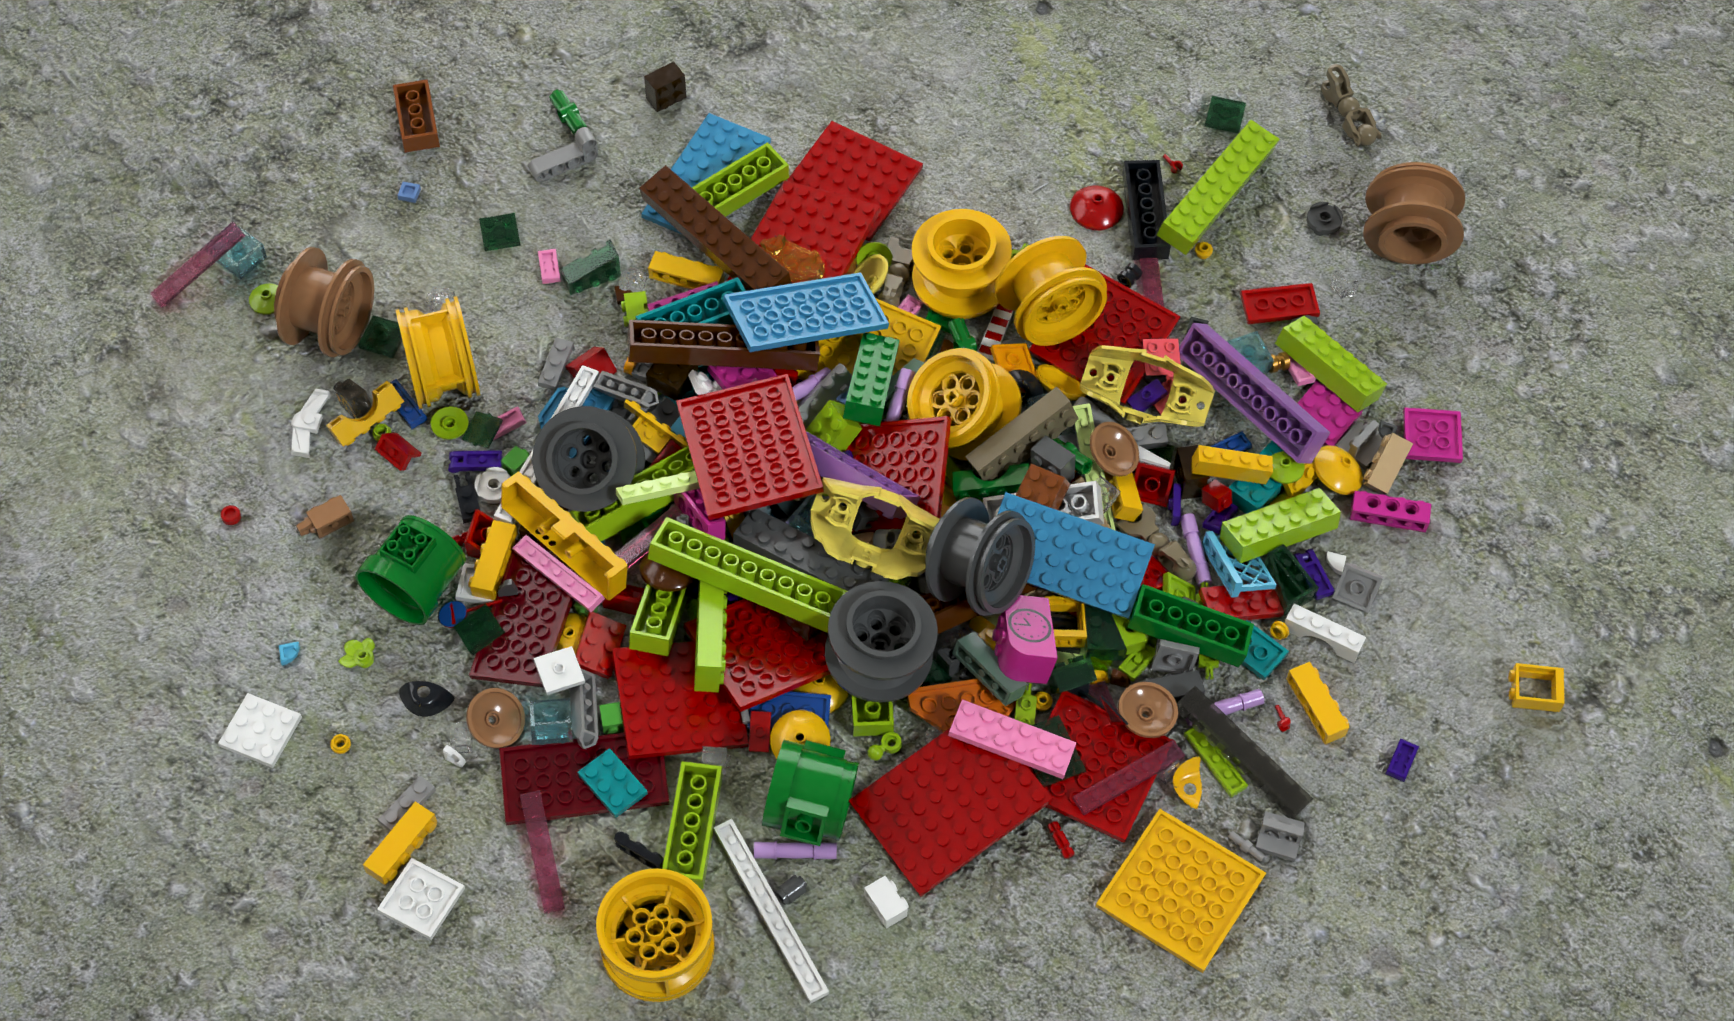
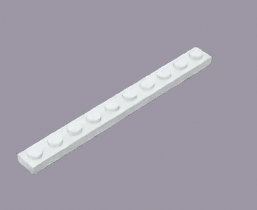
M582 365L552 417L566 409L582 406L600 375L599 371ZM532 449L519 472L527 476L536 485L537 480L533 470ZM500 504L494 514V518L501 522L513 524L515 519L502 509Z
M730 819L714 827L716 836L810 1004L828 995L829 990L734 821Z

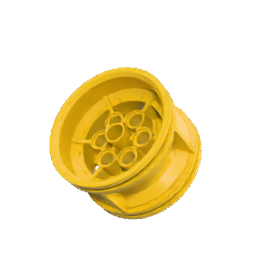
M457 296L453 297L454 301H449V298H446L440 311L424 314L418 309L408 311V307H405V312L401 313L399 309L395 310L419 409H423V404L431 407L432 402L440 400L443 392L458 389L464 395H468V398H472V393H476V396L481 395Z
M659 868L637 871L627 875L612 886L599 906L596 931L603 965L611 981L627 995L647 1002L670 1001L692 991L708 973L715 950L711 909L703 891L688 877L672 870ZM658 903L652 912L642 908L644 905ZM680 910L683 911L690 918L691 921H683L682 919H680ZM663 913L668 915L665 919L658 918ZM640 918L647 919V921L642 924L637 922ZM622 923H624L628 930L625 934L618 937L619 929ZM675 928L682 929L678 934L672 932ZM634 937L640 938V941L636 943H633L630 940ZM692 946L690 952L687 954V952L685 951V947ZM668 947L675 948V951L672 953H667L665 950ZM647 952L654 953L650 958L644 956ZM635 959V965L631 964L628 960Z

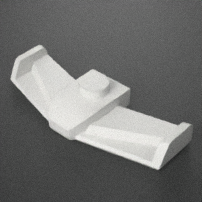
M315 389L301 411L294 415L291 422L293 427L291 455L310 458V433L317 434L323 417L322 414L318 413L326 401L330 399L331 394L329 391Z

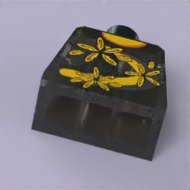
M347 379L343 383L339 381L334 385L333 389L340 405L354 419L367 414L372 405L365 389L351 379Z

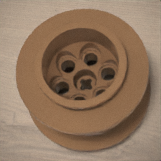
M1424 162L1401 163L1381 171L1368 186L1365 200L1367 208L1372 215L1365 222L1363 237L1367 246L1375 254L1397 263L1426 264L1450 256L1461 246L1464 238V228L1457 216L1465 205V191L1458 179L1450 171Z
M308 247L303 250L286 268L277 287L274 315L280 339L286 344L296 345L309 332H314L318 334L319 347L324 355L337 357L351 352L360 341L372 311L374 278L370 269L365 267L364 263L360 260L349 259L335 273L328 271L326 256L321 249Z

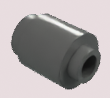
M793 875L778 887L776 895L784 905L787 903L791 904L807 892L805 888L807 883L801 876Z

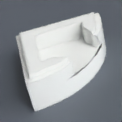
M1327 551V563L1335 573L1342 575L1346 556Z
M445 746L443 749L445 760L460 768L463 767L466 761L462 755L452 747Z

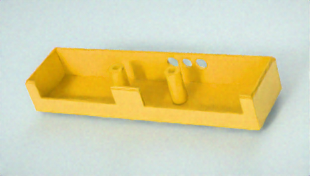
M518 471L502 483L501 508L588 584L600 592L604 598L611 600L626 588L628 565L625 560L616 556L610 547L601 543L596 535L587 531L582 523L572 518L568 511H564L554 499H550L527 476ZM538 529L541 534H536L535 531ZM547 535L549 539L544 540L542 537ZM555 541L556 545L550 546L549 542Z

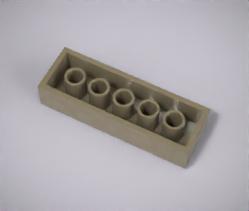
M1055 387L965 457L979 479L985 481L999 479L1007 472L1009 465H1018L1027 461L1031 456V448L1045 435L1051 439L1057 438L1061 432L1075 424L1078 416L1069 399L1058 387Z

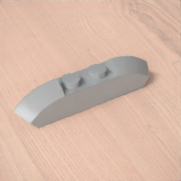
M605 371L600 373L593 385L594 389L623 402L626 399L630 402L635 401L641 408H649L659 404L656 390Z
M581 669L585 683L570 688L572 729L577 742L583 749L596 745L599 738L595 674Z

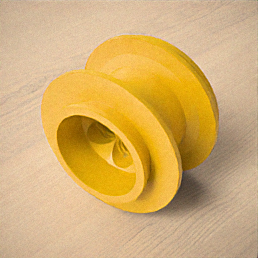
M971 209L944 211L925 221L917 230L912 242V259L914 262L912 282L919 299L932 311L953 319L975 318L996 307L999 302L995 296V283L1001 270L1009 262L1012 255L1011 240L1006 229L993 217Z
M1054 236L1037 241L1018 252L1009 260L998 275L995 283V296L998 302L1004 308L1016 311L1014 325L1018 334L1033 344L1050 346L1074 338L1091 326L1105 307L1107 301L1106 281L1097 270L1084 267L1086 251L1077 239L1069 236Z
M967 348L950 349L928 359L913 377L907 395L909 420L942 416L951 418L948 455L963 461H968L965 457L967 454L1019 416L1022 408L1021 393L1013 376L1004 368L991 363L982 354Z

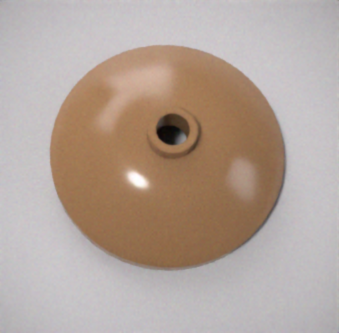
M1104 422L1094 428L1090 436V450L1099 467L1108 474L1118 477L1126 476L1133 472L1139 462V449L1132 434L1125 427L1115 422Z
M1138 682L1130 685L1122 693L1118 702V713L1129 723L1125 727L1132 733L1145 738H1156L1167 734L1174 727L1178 718V706L1172 694L1161 685L1152 682ZM1142 714H1146L1148 718L1143 717Z
M490 688L478 693L471 700L467 709L466 721L471 735L480 744L489 748H503L511 745L521 736L525 726V713L522 704L515 695L501 688ZM489 717L493 718V724L489 722Z

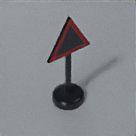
M1075 676L1067 683L1066 691L1083 699L1086 698L1106 711L1111 725L1129 724L1102 695L1100 696L1102 702L1088 694L1090 684L1085 677Z

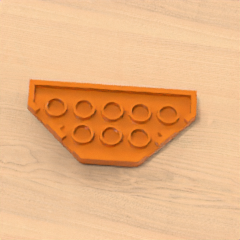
M978 679L923 686L906 696L909 710L941 732H945L952 726L962 699L1008 717L1016 707V701L1005 706Z

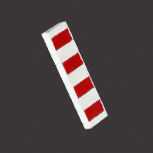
M1000 303L995 307L978 349V353L985 356L991 363L994 362L990 348L992 345L1002 344L1014 314L1013 310L1004 308Z

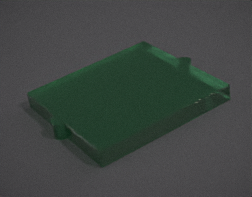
M476 411L462 440L472 443L474 446L478 445L489 449L503 420L492 416L490 413L485 414Z

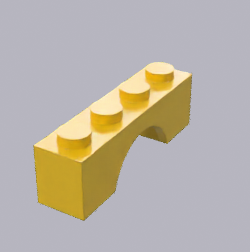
M386 381L372 391L373 403L370 410L364 416L351 419L339 415L326 425L340 445L343 447L351 445L357 436L367 433L372 425L382 422L391 411L395 412L401 407L404 400L392 383Z

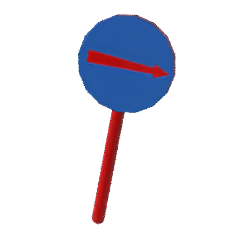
M498 599L468 609L461 602L451 601L441 608L439 612L440 623L445 627L455 628L465 621L468 612L501 603L503 600Z

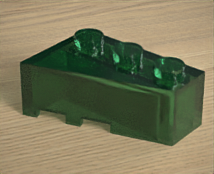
M611 239L606 241V246L599 250L594 248L591 250L592 254L583 259L579 257L561 268L562 279L570 295L621 277L619 255Z
M1284 544L1268 552L1265 566L1277 584L1275 590L1284 610L1283 616L1289 614L1293 604L1303 606L1315 599L1319 587Z
M1084 604L1087 639L1084 647L1085 660H1125L1127 648L1112 614Z

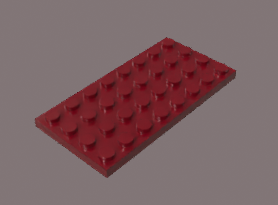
M537 543V544L540 545L542 548H544L547 552H549L552 556H554L556 559H558L561 563H563L566 567H568L570 570H572V569H571L567 564H565L559 557H557L551 550H549L543 543ZM512 550L500 585L503 584V581L512 579L518 588V595L499 597L497 593L495 600L502 599L503 601L492 607L469 676L471 679L544 688L535 666L534 658L557 650L574 599Z
M624 733L598 736L596 745L583 749L578 744L577 739L499 748L506 826L609 813V810L577 773L609 748L648 792L645 797L627 810L670 805L664 756L628 759Z

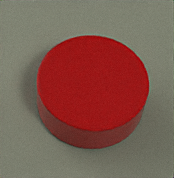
M229 505L222 509L221 518L226 525H235L240 521L241 513L238 507Z

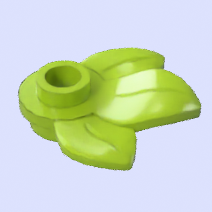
M369 637L362 642L358 640L347 641L344 645V650L347 654L341 657L338 662L346 668L354 666L361 668L370 667L374 662V641Z

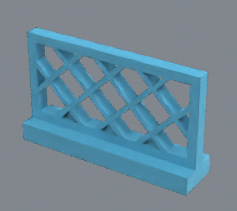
M1206 531L1202 542L1204 552L1231 598L1238 597L1240 592L1276 588L1277 584L1260 557L1246 561L1248 565L1239 563L1236 558L1234 560L1227 556L1229 554L1234 557L1226 546L1220 544L1222 542L1220 535L1216 536L1213 531ZM1253 565L1255 567H1258L1260 571L1253 569L1250 566ZM1234 566L1244 571L1241 573L1234 568ZM1248 572L1252 575H1255L1256 577L1252 578L1246 575L1245 573ZM1261 578V579L1267 581L1268 583H1263V582L1259 581L1258 579ZM1242 579L1245 580V581H1247V582H1249V583H1251V584H1244V585H1243Z

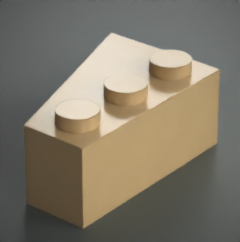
M1395 433L1385 435L1372 459L1373 463L1370 469L1366 471L1363 477L1365 479L1363 485L1379 494H1388L1413 443Z

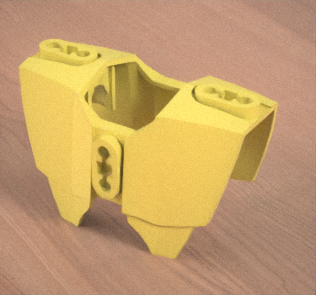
M1105 345L1098 346L1090 352L1079 386L1080 390L1086 395L1109 405L1122 417H1127L1126 420L1128 422L1141 426L1142 423L1153 422L1193 427L1204 426L1215 393L1213 386L1203 376L1176 363L1166 355L1164 358L1148 354L1147 349H1131ZM1134 360L1158 366L1174 373L1170 394L1161 416H1153L1120 406V398ZM1091 370H1096L1097 375L1091 376ZM1113 375L1115 379L1108 381L1107 376ZM1181 397H1185L1187 400L1183 404L1179 402ZM1204 403V409H1198L1197 404Z
M826 477L822 478L824 492L817 493L810 510V523L814 538L822 543L827 554L849 564H853V561L856 560L855 563L863 568L869 569L873 566L871 572L894 580L907 576L917 577L926 572L925 558L927 545L936 524L940 520L939 518L914 505L901 494H895L882 489V487L864 486ZM822 494H827L829 498L824 499ZM874 496L876 499L897 507L901 506L906 512L907 516L903 528L892 549L874 546L852 535L853 523L863 498Z

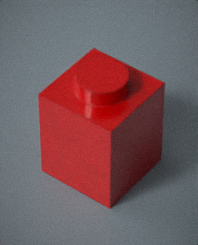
M1214 479L1202 488V503L1220 513L1232 504V490Z

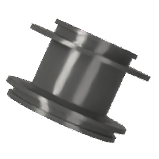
M578 406L556 414L543 426L534 444L532 463L536 480L550 499H554L558 505L564 508L588 512L600 510L618 500L616 488L630 485L634 475L645 469V451L639 434L626 419L614 412L597 407ZM589 435L592 438V443L586 446L584 438ZM605 442L610 446L607 453L602 451V445ZM572 448L577 450L575 458L569 456V451ZM591 456L596 457V459L594 460L596 462L595 464L589 463L591 461ZM608 461L612 463L609 472L605 470V464ZM575 467L580 469L578 477H574L572 474V470ZM594 473L598 476L596 484L590 482V476Z
M972 497L958 500L936 524L927 545L925 558L926 582L932 596L940 601L949 602L957 599L966 591L971 609L982 616L1000 614L1009 609L1022 593L1032 570L1035 556V536L1031 525L1020 513L1011 510L1001 512L989 521L988 511L980 500Z
M875 581L850 589L836 602L829 617L825 660L831 676L845 691L866 701L890 702L910 695L923 684L931 669L933 651L938 635L934 613L928 603L918 593L897 583Z

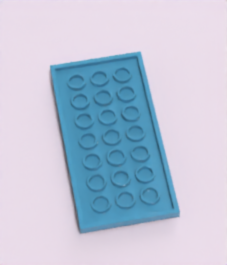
M708 113L671 170L690 187H693L767 142L770 144L771 138ZM647 204L641 213L643 219L681 234Z
M861 273L743 291L723 296V301L749 352L883 330L889 327L886 316Z
M1005 492L998 514L1008 510L1020 513L1031 525L1035 536V556L1027 584L1129 620L1155 544Z

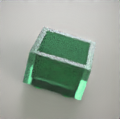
M1083 655L1067 659V664L1064 661L1055 663L1048 680L1052 694L1061 693L1097 681L1090 657L1084 658Z

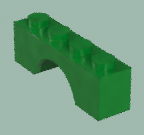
M1029 463L1009 465L1007 472L1002 477L992 481L977 478L972 470L952 472L953 493L956 501L966 497L983 500L985 497L1005 495V492L1010 494L1017 493L1029 469Z

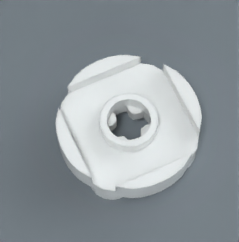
M491 467L476 477L475 490L479 500L490 504L501 503V485L511 477L505 469ZM495 482L498 486L497 488L489 487V485H493Z

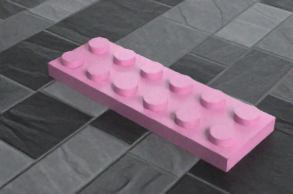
M963 699L948 734L950 737L1061 779L1065 776L1076 746L1074 741Z

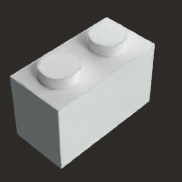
M883 876L864 887V896L887 929L907 917L909 906L905 898H900L896 891L898 890L892 880L889 881L886 876Z

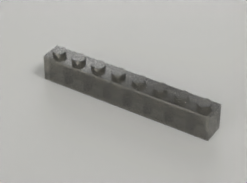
M1196 686L1178 702V713L1183 718H1188L1192 722L1193 728L1199 733L1202 732L1212 746H1217L1222 751L1221 754L1225 759L1235 763L1237 770L1242 775L1246 774L1251 779L1254 787L1257 789L1261 788L1266 793V798L1271 803H1276L1287 818L1291 817L1295 820L1311 804L1313 798Z

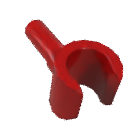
M1166 154L1163 155V158L1171 166L1172 173H1177V168L1182 170L1183 164L1181 161H1172Z
M1276 705L1275 709L1281 719L1277 722V726L1281 732L1290 729L1291 720L1289 717H1285L1280 706Z

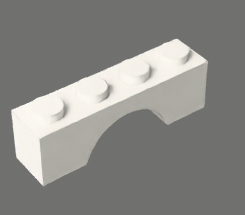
M1293 604L1285 620L1289 633L1299 638L1313 636L1322 639L1335 650L1336 655L1355 663L1366 639L1365 636L1296 604Z

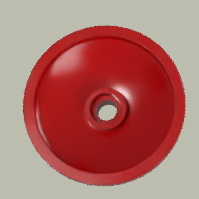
M1099 185L1087 186L1078 190L1073 195L1070 203V212L1073 219L1082 227L1090 230H1106L1115 226L1122 218L1124 210L1120 196L1112 189Z

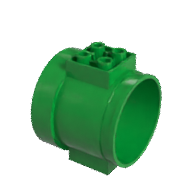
M406 515L400 520L399 525L393 529L377 552L366 558L356 571L355 578L364 593L382 609L405 622L423 625L438 607V599L457 575L459 569L465 564L466 557L457 542L442 529L423 518Z
M784 739L770 783L762 826L780 830V836L817 846L821 845L823 837L840 841L859 763L844 759L846 750L807 740L804 746V744Z

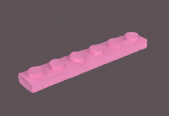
M527 535L512 548L516 554L589 612H592L605 599L600 592Z

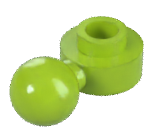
M895 732L884 734L881 739V745H872L868 748V757L871 760L877 761L882 758L883 752L891 754L898 752L902 747L901 737ZM891 742L895 743L894 746H889L888 744Z

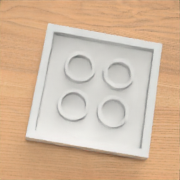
M247 693L218 745L221 748L273 768L302 716L300 713Z
M411 858L377 910L380 914L432 940L465 890V886Z

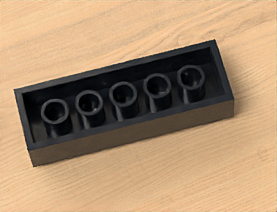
M1160 160L1124 161L1122 177L1132 260L1169 259L1171 245L1157 236L1162 223L1167 218Z

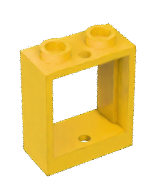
M1044 596V598L1049 599L1050 611L1077 613L1078 630L1053 629L1056 647L1084 648L1087 639L1084 604L1066 597Z
M1516 663L1513 670L1509 671L1508 680L1512 686L1509 689V700H1512V707L1552 712L1561 711L1565 704L1564 668ZM1519 677L1551 680V699L1520 696Z

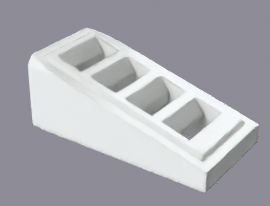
M1138 445L1139 462L1170 469V462Z

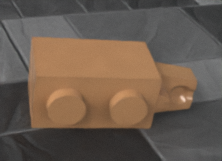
M339 495L330 498L319 506L311 508L306 512L307 517L304 518V521L297 524L296 527L301 536L316 532L320 539L354 522V519L343 497Z

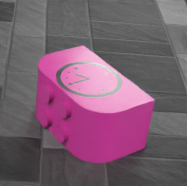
M1020 595L1015 603L998 617V623L993 630L992 636L993 641L996 643L994 653L998 657L1000 670L1008 678L1020 682L1047 684L1058 659L1049 599Z

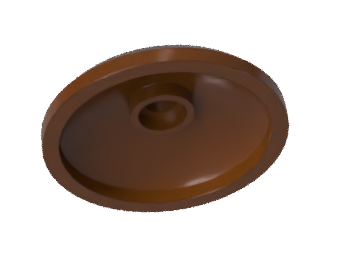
M648 553L641 560L640 575L649 586L657 590L679 591L691 586L696 581V578L648 559Z

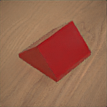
M596 346L565 366L566 370L574 378L582 365L599 371V374L602 371L613 375L617 373V369L605 348Z
M1138 462L1134 480L1140 500L1167 507L1176 470Z
M479 509L475 510L464 544L467 556L480 559L481 545L486 542L487 528L491 527L494 519Z
M626 584V588L611 600L605 598L602 601L603 608L636 616L645 588Z

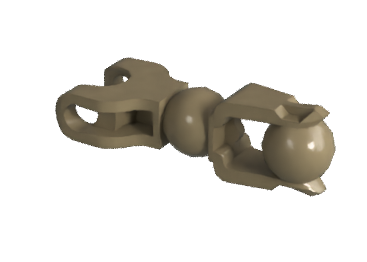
M1339 64L1331 65L1326 73L1328 80L1322 83L1321 92L1328 102H1332L1336 108L1338 107L1341 116L1345 117L1342 128L1349 138L1354 140L1355 145L1358 147L1360 145L1369 146L1375 142L1376 138L1381 139L1382 137L1375 126L1376 122L1370 110L1360 107L1359 101L1352 97L1354 93L1344 68ZM1332 71L1338 72L1339 77L1336 78ZM1353 121H1362L1364 124L1356 129Z
M891 236L887 247L891 250L893 258L888 268L884 290L878 295L877 299L898 307L903 294L904 284L909 278V272L913 270L914 262L912 259V249L901 248L899 245L900 238Z
M1141 503L1143 511L1137 517L1139 522L1129 523L1121 519L1114 522L1116 531L1155 544L1152 555L1158 556L1157 560L1171 574L1188 583H1192V578L1197 572L1195 562L1187 556L1176 540L1170 541L1167 535L1159 533V527L1155 524V512L1146 504Z

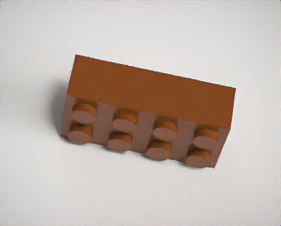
M428 79L393 85L405 153L440 147Z
M1031 464L1016 496L1058 510L1071 484L1065 477Z

